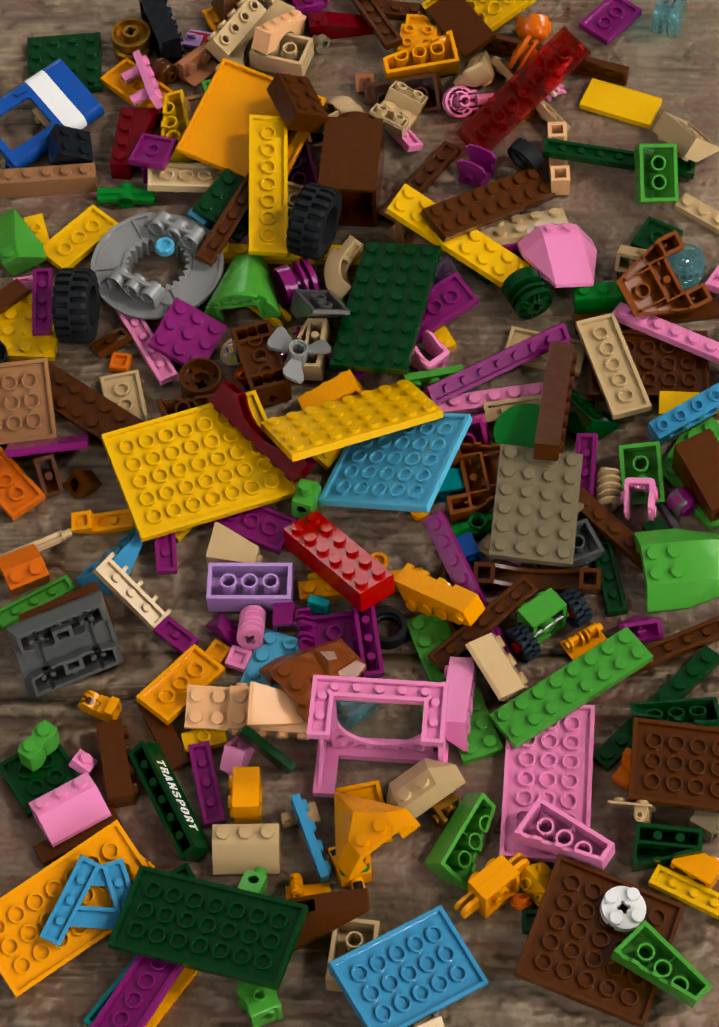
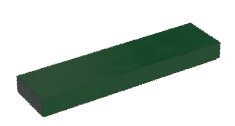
M609 540L600 541L605 553L594 561L595 568H601L602 571L601 595L607 617L628 614V608L612 543Z

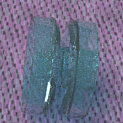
M657 0L651 22V32L662 34L666 29L667 36L677 38L684 22L687 0H673V3L672 0Z

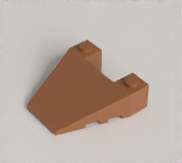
M676 230L658 238L616 281L634 317L692 313L708 305L713 300L704 282L684 291L667 260L685 248Z
M461 443L450 468L461 467L466 493L446 497L451 525L468 520L473 513L484 514L494 507L501 444Z

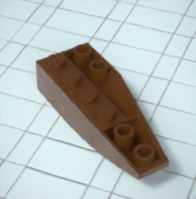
M368 889L333 891L289 899V901L305 904L309 907V912L293 952L370 911Z

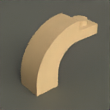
M352 235L343 242L339 250L333 246L324 267V280L327 289L331 290L346 305L352 288L348 279V269L351 262L364 247V244Z

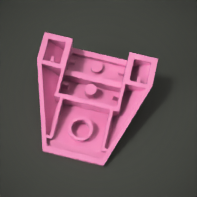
M577 224L538 225L517 242L521 256L555 288L589 287L594 285L597 249L592 239Z

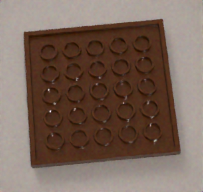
M558 854L513 976L637 1027H644L658 987L610 958L613 951L633 931L619 932L614 930V927L609 923L606 924L600 914L601 901L605 893L616 886L638 889L646 904L644 920L671 945L685 905ZM621 904L620 907H617L618 910L623 911V914H626L627 906Z

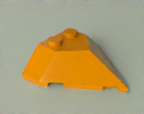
M334 791L336 865L349 881L367 868L363 859L392 836L398 833L404 839L421 826L407 808Z

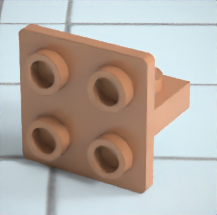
M206 43L193 49L174 64L177 68L176 75L193 88H197L201 85V81L213 76L218 63L211 59V53L204 47Z

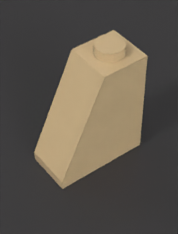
M218 522L214 523L206 553L207 568L208 563L263 562V555H260L259 546Z

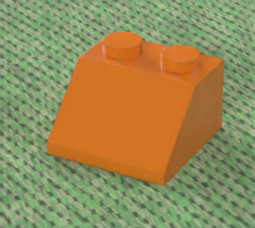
M35 544L0 557V572L11 597L50 582V574Z

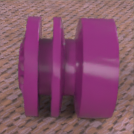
M306 257L300 258L299 263L296 260L292 261V270L287 264L273 268L277 290L287 307L291 306L294 289L319 290L316 273Z

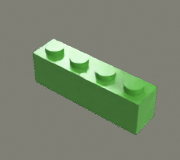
M483 792L466 793L424 864L437 877L468 891V879L471 873L475 872L477 866L475 861L478 852L482 851L484 845L482 840L484 834L488 833L496 805Z

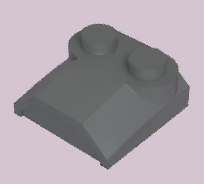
M587 518L577 521L572 568L595 561L605 553Z

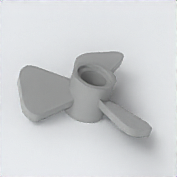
M278 327L267 341V347L270 350L287 354L288 363L283 368V375L297 384L304 382L302 366L306 364L308 355L328 354L331 352V347L325 340H318L310 345L300 339L292 340L284 327Z

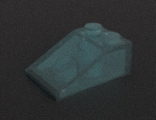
M336 701L338 721L345 730H349L375 715L381 703Z

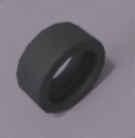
M517 138L507 149L510 159L522 170L531 168L536 171L544 162L538 149L523 138Z
M394 608L376 610L377 624L385 620H391L400 626L399 633L394 636L383 637L379 635L381 649L391 650L398 648L407 638L408 629L405 616Z

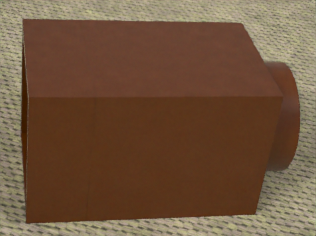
M358 111L346 112L338 117H328L326 120L318 184L335 188L341 193L342 209L339 225L377 227L385 157L383 119H375L369 114Z

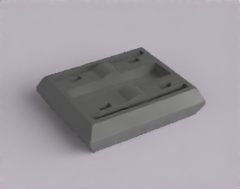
M101 590L6 627L30 698L41 696L124 661ZM100 650V652H99L100 654H97V655H96V654H93L94 652H97V651ZM84 656H90V658L84 661L82 659ZM48 665L47 668L41 669L42 666ZM59 666L63 668L59 671H54V669ZM50 670V672H49L50 674H48V675L44 674V672H47V671Z

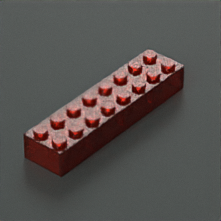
M564 26L459 128L456 135L466 145L475 144L493 151L588 58L591 52Z

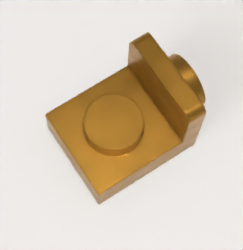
M454 792L432 806L431 819L442 830L448 824L446 816H452L459 805V798Z

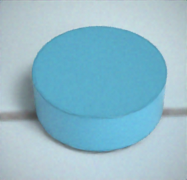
M169 237L159 238L155 243L157 254L160 256L173 254L175 251L174 241Z

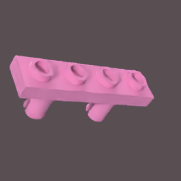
M138 49L133 52L136 61L135 66L122 72L121 75L126 84L142 77L145 85L144 88L129 95L134 106L150 99L156 109L163 107L161 99L164 97L160 89L157 88L159 84L156 78L153 77L155 74L150 66L151 63L146 54L142 55Z

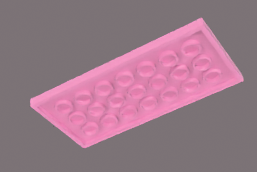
M583 705L517 749H514L506 739L499 856L502 854L509 860L516 853L521 852L524 858L531 862L555 863L557 855L515 841L514 831L539 797L590 828L595 705Z

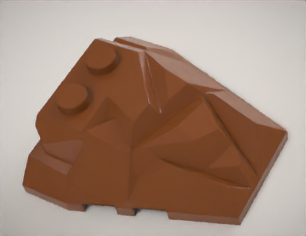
M341 638L275 658L261 667L259 673L271 686L277 683L295 702L297 714L308 725L313 674L360 677L367 666Z

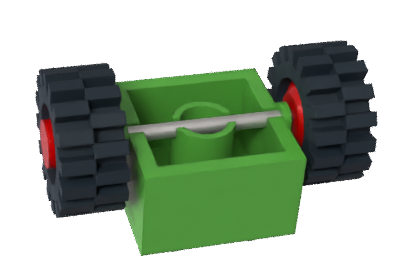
M550 587L546 591L539 592L530 602L523 603L517 610V624L504 633V638L508 646H510V650L514 652L513 655L518 657V660L522 661V663L527 664L541 654L540 644L564 628L566 622L569 621V625L579 628L591 620L593 616L591 613L592 609L588 607L590 605L585 601L586 598L582 597L581 593L577 592V589L573 587L568 588L559 595Z

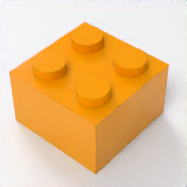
M260 766L233 767V775H229L230 795H228V808L230 809V818H234L235 824H262V780Z

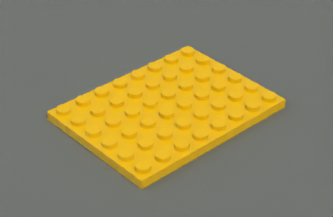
M256 390L246 392L251 413L261 428V422L268 420ZM212 403L101 434L103 445L141 542L292 498L296 491L295 483L289 481L279 468L273 466L265 454L257 451L256 446L251 441L245 439L237 427L230 425L228 419L223 414L217 412Z

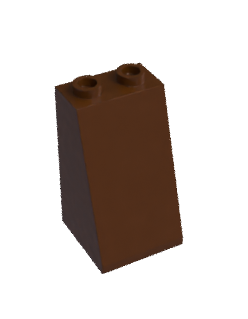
M709 428L674 445L672 469L683 485L695 496L697 504L709 521L713 522L717 519L719 520V443Z

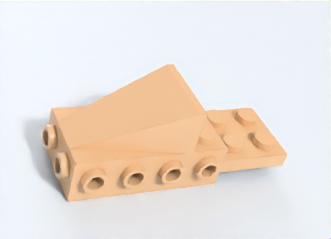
M250 681V687L247 683H236V686L230 685V687L188 685L185 729L228 731L233 736H237V731L247 725L263 738L266 735H270L278 739L297 737L298 740H310L307 739L308 725L297 714L295 702L280 686L279 688H273L270 685Z

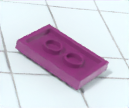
M604 0L579 22V29L607 46L642 15V9L628 0Z

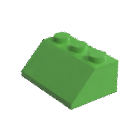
M677 143L638 144L635 146L636 205L678 202Z

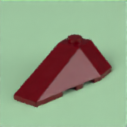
M330 11L306 14L308 16L307 23L310 38L313 35L324 34L330 40L374 34L361 15Z

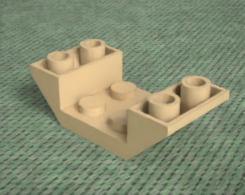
M395 80L389 87L384 101L381 104L376 103L370 110L369 115L375 119H383V128L403 138L416 122L429 97L425 96L421 91L414 90L405 83Z

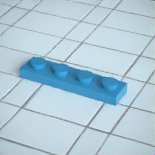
M299 793L292 795L291 805L320 883L329 881V873H332L329 861H324L322 852H324L321 840H316L314 834L317 831L313 819L309 820L306 813L309 811L305 798L301 799Z

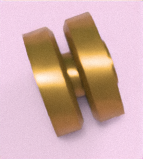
M133 17L119 20L114 24L111 29V41L113 44V54L118 61L121 62L127 57L136 64L133 52L138 49L142 55L146 54L148 59L153 53L151 29L147 22Z

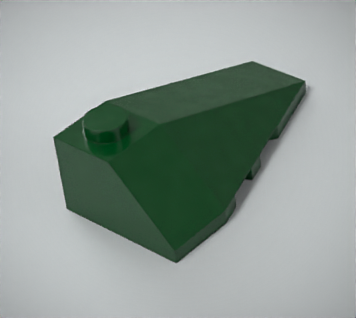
M716 697L629 703L632 719L638 717L719 728V705Z

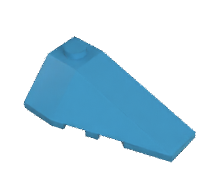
M135 528L117 543V547L106 551L102 556L105 559L113 551L115 556L112 560L121 569L127 565L129 568L125 573L129 575L144 542H141ZM103 560L89 565L75 579L77 583L83 586L96 581L103 595H114L93 573Z

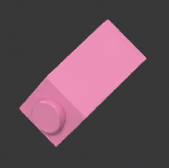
M235 736L224 746L219 770L225 771L227 775H233V767H248L255 749L240 737Z

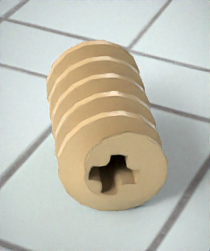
M600 467L596 469V500L610 512H613L622 505L621 471L616 468Z

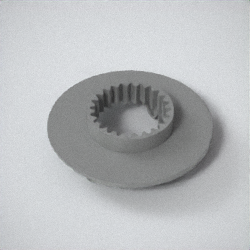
M159 210L157 213L148 212L130 217L112 227L97 244L91 259V269L98 278L100 297L109 306L131 317L159 320L164 318L176 297L197 308L214 293L223 275V251L213 267L195 259L196 253L210 231L193 219ZM162 237H169L174 241L175 251L173 254L176 253V257H181V261L185 263L183 276H179V281L174 280L173 285L166 284V288H163L156 281H146L138 273L131 274V268H134L133 263L138 262L137 258L142 259L143 254L150 255L151 251L157 254L155 243Z

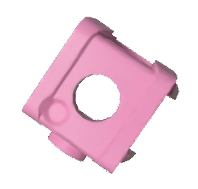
M426 330L422 339L423 346L435 358L429 362L420 353L418 347L415 346L410 365L414 369L417 368L418 372L443 368L448 365L450 351L443 343L437 340V337L432 332Z
M626 478L624 491H621V503H624L625 519L630 521L631 493L649 492L648 517L650 521H654L657 511L655 501L658 498L655 480L653 478Z

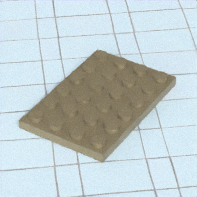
M501 444L488 558L572 568L583 454L564 452L559 453L558 461L533 459L534 448Z

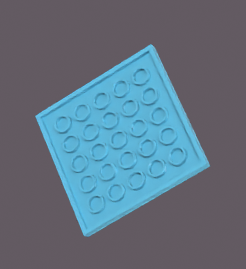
M443 413L444 418L344 447L318 499L320 505L429 513L473 420L471 415Z

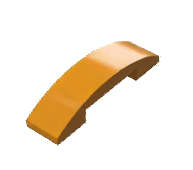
M129 509L95 514L91 510L71 513L72 533L109 534L136 528Z

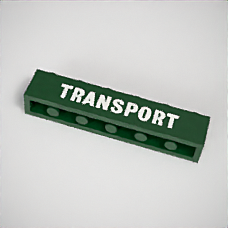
M142 740L128 752V755L180 860L198 862L212 848L160 745Z

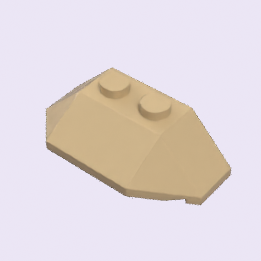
M487 50L469 59L468 65L463 67L455 77L453 82L455 86L478 87L481 85L485 87L492 83L495 70L490 62Z
M424 758L389 783L386 804L407 808L413 817L417 818L466 783L455 764Z

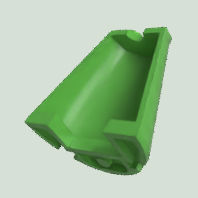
M244 254L233 256L204 313L224 323L225 316L222 309L257 306L261 318L281 317L266 261L262 259L261 255Z

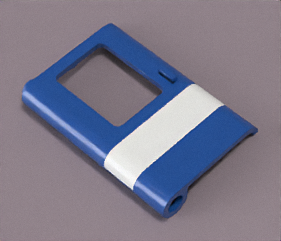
M61 59L55 60L0 97V117L23 101L30 99L51 123L50 126L14 150L9 149L0 138V154L5 159L6 169L28 167L48 153L46 138L55 124L82 130L104 115L102 105Z

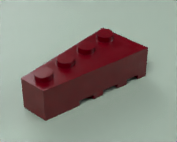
M120 107L110 158L112 179L131 180L137 166L129 165L128 159L142 133L154 135L155 128H158L160 124L158 109Z

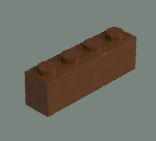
M121 719L96 723L109 807L114 809L136 805L135 796H139L137 783H132V777H135L134 765L129 764L128 759L130 758L128 752L131 751V746L126 745L125 739H129L128 728L123 726Z

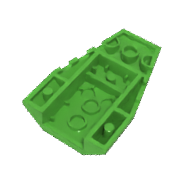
M677 528L634 532L636 552L641 555L646 585L643 594L647 613L689 609L719 597V534Z

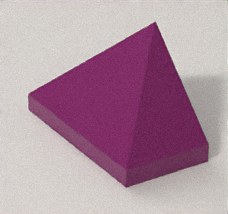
M222 612L206 624V628L226 645L241 647L237 642L238 627Z
M635 615L619 623V631L628 627L640 642L663 639L661 617Z

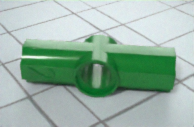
M123 183L119 187H98L97 203L118 204V206L125 209L132 208L134 204L155 205L156 192L147 191V188H135L130 183Z
M493 511L485 514L473 513L468 520L450 525L455 537L471 532L474 539L484 538L491 531Z

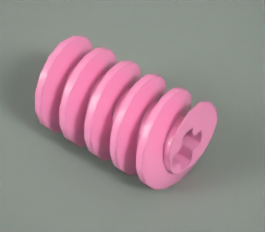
M248 605L240 612L237 642L246 650H257L263 644L266 612L261 606Z

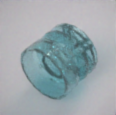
M683 243L685 248L667 260L683 290L687 291L703 283L706 258L700 248L692 244Z

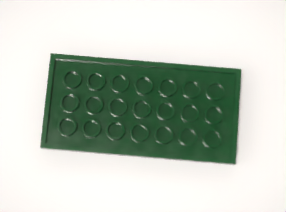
M365 242L346 305L350 310V315L343 316L329 362L330 369H350L351 371L408 375L441 257V246Z
M140 865L107 945L110 949L279 991L309 912L308 905Z

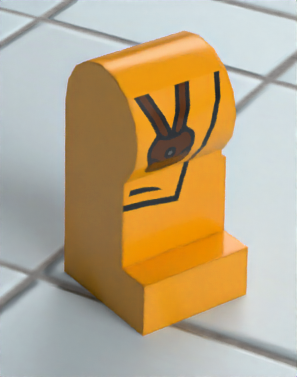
M86 690L78 703V708L81 711L103 721L117 719L122 710L119 698L114 696L109 698L99 695L92 690Z

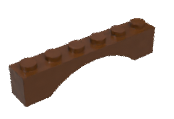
M474 562L473 574L480 588L507 589L525 574L539 591H546L551 587L555 592H564L568 588L573 587L581 594L601 595V568L534 569L490 562Z

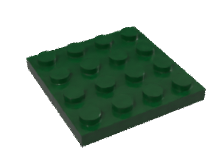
M100 32L27 38L28 78L55 60L61 59L91 93L103 92L102 81L100 80V77H102Z

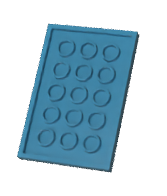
M442 905L346 953L327 965L363 1027H410L416 1022L485 987L489 983Z

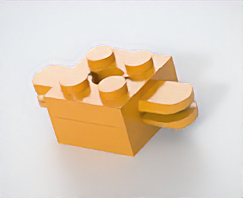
M521 852L516 853L509 860L502 854L496 859H490L484 869L480 872H474L469 877L468 893L456 902L454 909L460 912V916L463 919H466L476 910L487 919L509 901L513 894L519 893L520 874L525 867L530 865V861L524 858Z

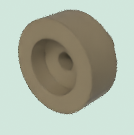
M324 34L312 36L314 50L319 54L326 51L330 45V39Z

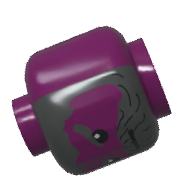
M683 486L674 487L667 493L666 504L675 516L688 517L696 510V498L688 488Z

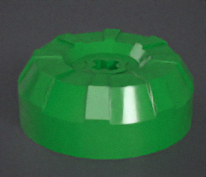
M519 404L504 411L495 423L493 442L534 448L540 405Z

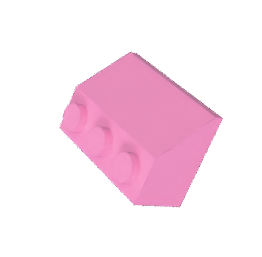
M87 772L29 802L35 821L52 847L112 816L100 791Z

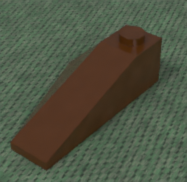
M439 71L363 84L366 103L381 104L387 95L389 87L397 80L414 90L421 91L425 96L429 97L421 111L422 113L442 110V84Z

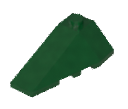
M572 389L569 414L565 415H568V427L576 437L577 433H597L599 441L620 427L621 424L613 420L609 413L604 410L602 412L594 408L595 403L579 397L580 393Z

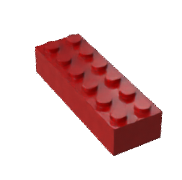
M317 510L283 529L285 548L359 611L363 612L395 593L393 573Z

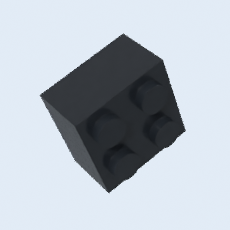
M59 124L54 125L46 138L50 166L92 163L94 161L90 132Z

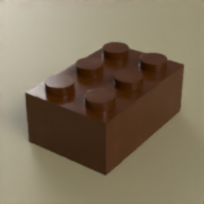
M276 73L266 90L286 129L318 134L328 119V115L308 77Z

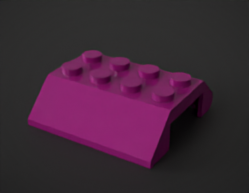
M374 605L363 612L353 606V611L311 616L310 608L294 611L295 627L301 630L297 633L299 651L341 638L367 666L360 677L381 678L385 675Z

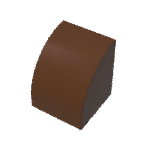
M74 470L64 485L74 499H81L94 493L102 483L92 470Z

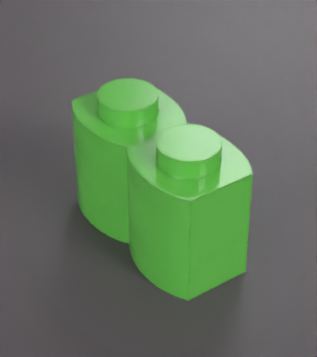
M43 720L35 726L32 735L20 744L18 755L23 766L31 771H36L44 764L47 755L57 749L60 737L56 726Z

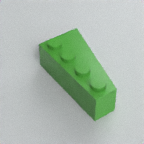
M646 920L613 951L610 957L615 962L691 1008L707 995L713 986Z

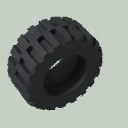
M314 182L307 183L302 187L294 202L286 233V246L291 254L314 261L321 260L327 255L335 238L341 217L342 197L337 189Z
M62 268L56 274L53 287L52 314L56 338L62 343L89 344L97 336L100 318L99 283L97 282L96 273L90 268Z

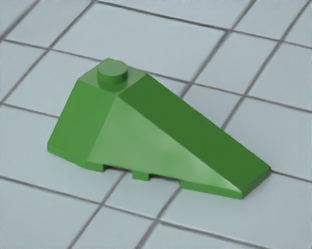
M13 208L0 215V258L2 265L13 276H16L47 260L41 241Z

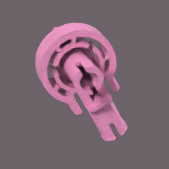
M461 85L453 86L444 93L442 105L449 116L462 118L468 116L471 112L479 110V107L469 108L470 106L495 104L496 99H488L495 97V94L491 92L468 95V93H475L477 90Z

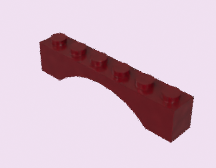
M233 381L222 382L209 400L214 405V409L223 414L228 419L230 425L237 427L242 432V436L251 441L256 446L257 451L265 454L270 459V463L279 468L289 481L298 482L300 479H305L317 463L312 457L292 462L259 427L251 413L247 395Z

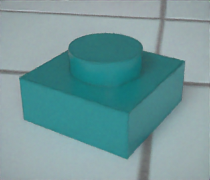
M310 594L307 604L311 613L317 615L330 614V600L323 596Z

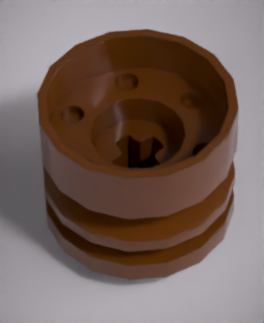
M195 358L182 366L179 373L182 399L195 398L196 395L214 394L222 384V376L219 366L213 360Z

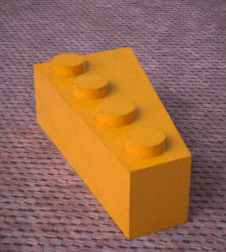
M407 563L394 578V583L410 611H417L427 616L431 615L441 620H448L458 625L462 624L471 627L485 610L478 594L456 584L452 587L446 579L441 577L436 580L430 577V573L422 569L420 572L414 570V565Z

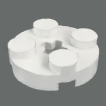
M616 886L605 893L600 904V914L603 921L614 927V930L629 932L635 930L644 920L646 904L638 889ZM624 904L628 907L626 914H623V911L618 910L617 907Z

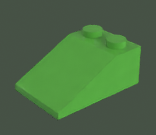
M660 441L618 445L622 491H624L625 479L628 477L653 478L658 489V498L655 503L665 502L663 458ZM632 492L631 506L648 504L649 492Z

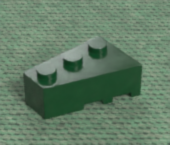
M636 822L631 873L655 868L658 864L662 866L670 865L674 858L702 853L704 829Z

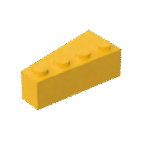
M183 89L164 94L163 121H161V136L175 138L178 143L190 122L184 101ZM175 150L169 162L184 163L195 161L176 153Z

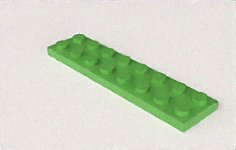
M425 614L406 619L408 634L429 682L446 681L444 672L441 673L427 657L428 654L454 634L446 620ZM477 683L473 697L472 715H470V735H467L468 752L456 747L463 766L504 753V747L494 724L489 719V712Z
M625 627L490 713L489 719L512 747L517 749L652 662L653 655L631 630Z

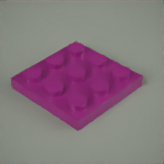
M176 297L148 343V347L183 366L191 359H209L227 326Z

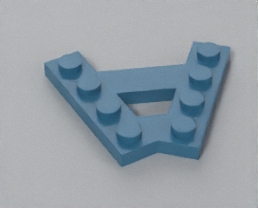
M81 854L39 937L60 947L70 927L113 930L132 886L123 858L101 865ZM90 886L107 887L113 908L82 906L81 904Z

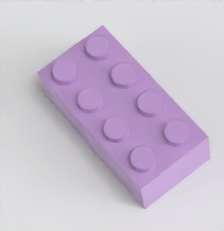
M208 563L206 594L208 612H241L248 605H258L265 612H273L274 603L293 602V564Z

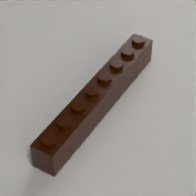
M550 341L533 459L558 461L559 453H564L565 441L561 440L566 439L567 428L563 427L568 425V415L565 414H569L574 381V377L571 376L575 375L577 352H574L573 343Z

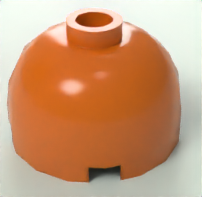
M530 14L528 18H524V15H521L515 20L516 34L521 40L530 34L532 36L530 42L534 43L537 39L539 40L538 44H542L548 40L551 34L552 20L549 21V17L542 14Z

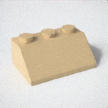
M665 111L652 130L658 135L657 139L661 142L677 143L678 156L687 162L689 159L698 162L719 151V146L691 123Z
M489 633L465 645L499 700L508 702V700H512L529 689L526 685L528 682L526 676L522 671L518 672L515 665L517 662L511 653H506L503 648L506 644L500 635L496 636L493 633Z
M279 823L212 824L213 876H243L245 871H254L256 867L265 868L268 872L266 876L280 875L281 834Z

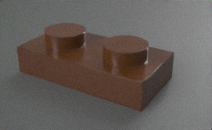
M121 326L90 344L89 348L96 357L102 359L109 356L115 350L124 347L133 338Z

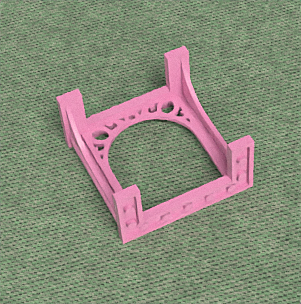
M313 674L307 726V739H318L313 797L334 798L339 759L417 764L422 759L428 758L448 763L449 742H446L448 683ZM336 700L423 705L422 732L407 740L358 737L340 725L337 717Z

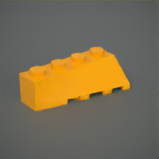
M452 30L447 31L445 35L440 37L438 35L432 37L430 41L423 44L421 42L415 44L413 48L408 50L403 49L383 57L385 80L437 71L440 72V76L459 73L460 60Z

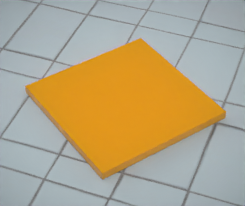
M223 58L176 146L175 152L221 171L227 168L244 179L248 173L249 115L280 116L266 90L274 77ZM317 95L321 104L324 107L326 103V98ZM298 131L288 147V176L310 135L309 132Z

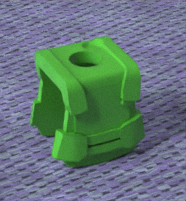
M245 982L237 984L238 987L235 993L240 998L237 1003L243 1012H247L252 1027H261L276 1020L284 1019L276 990Z

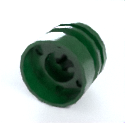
M525 267L516 270L507 277L502 285V293L511 304L519 319L528 320L538 317L553 302V294L535 268Z

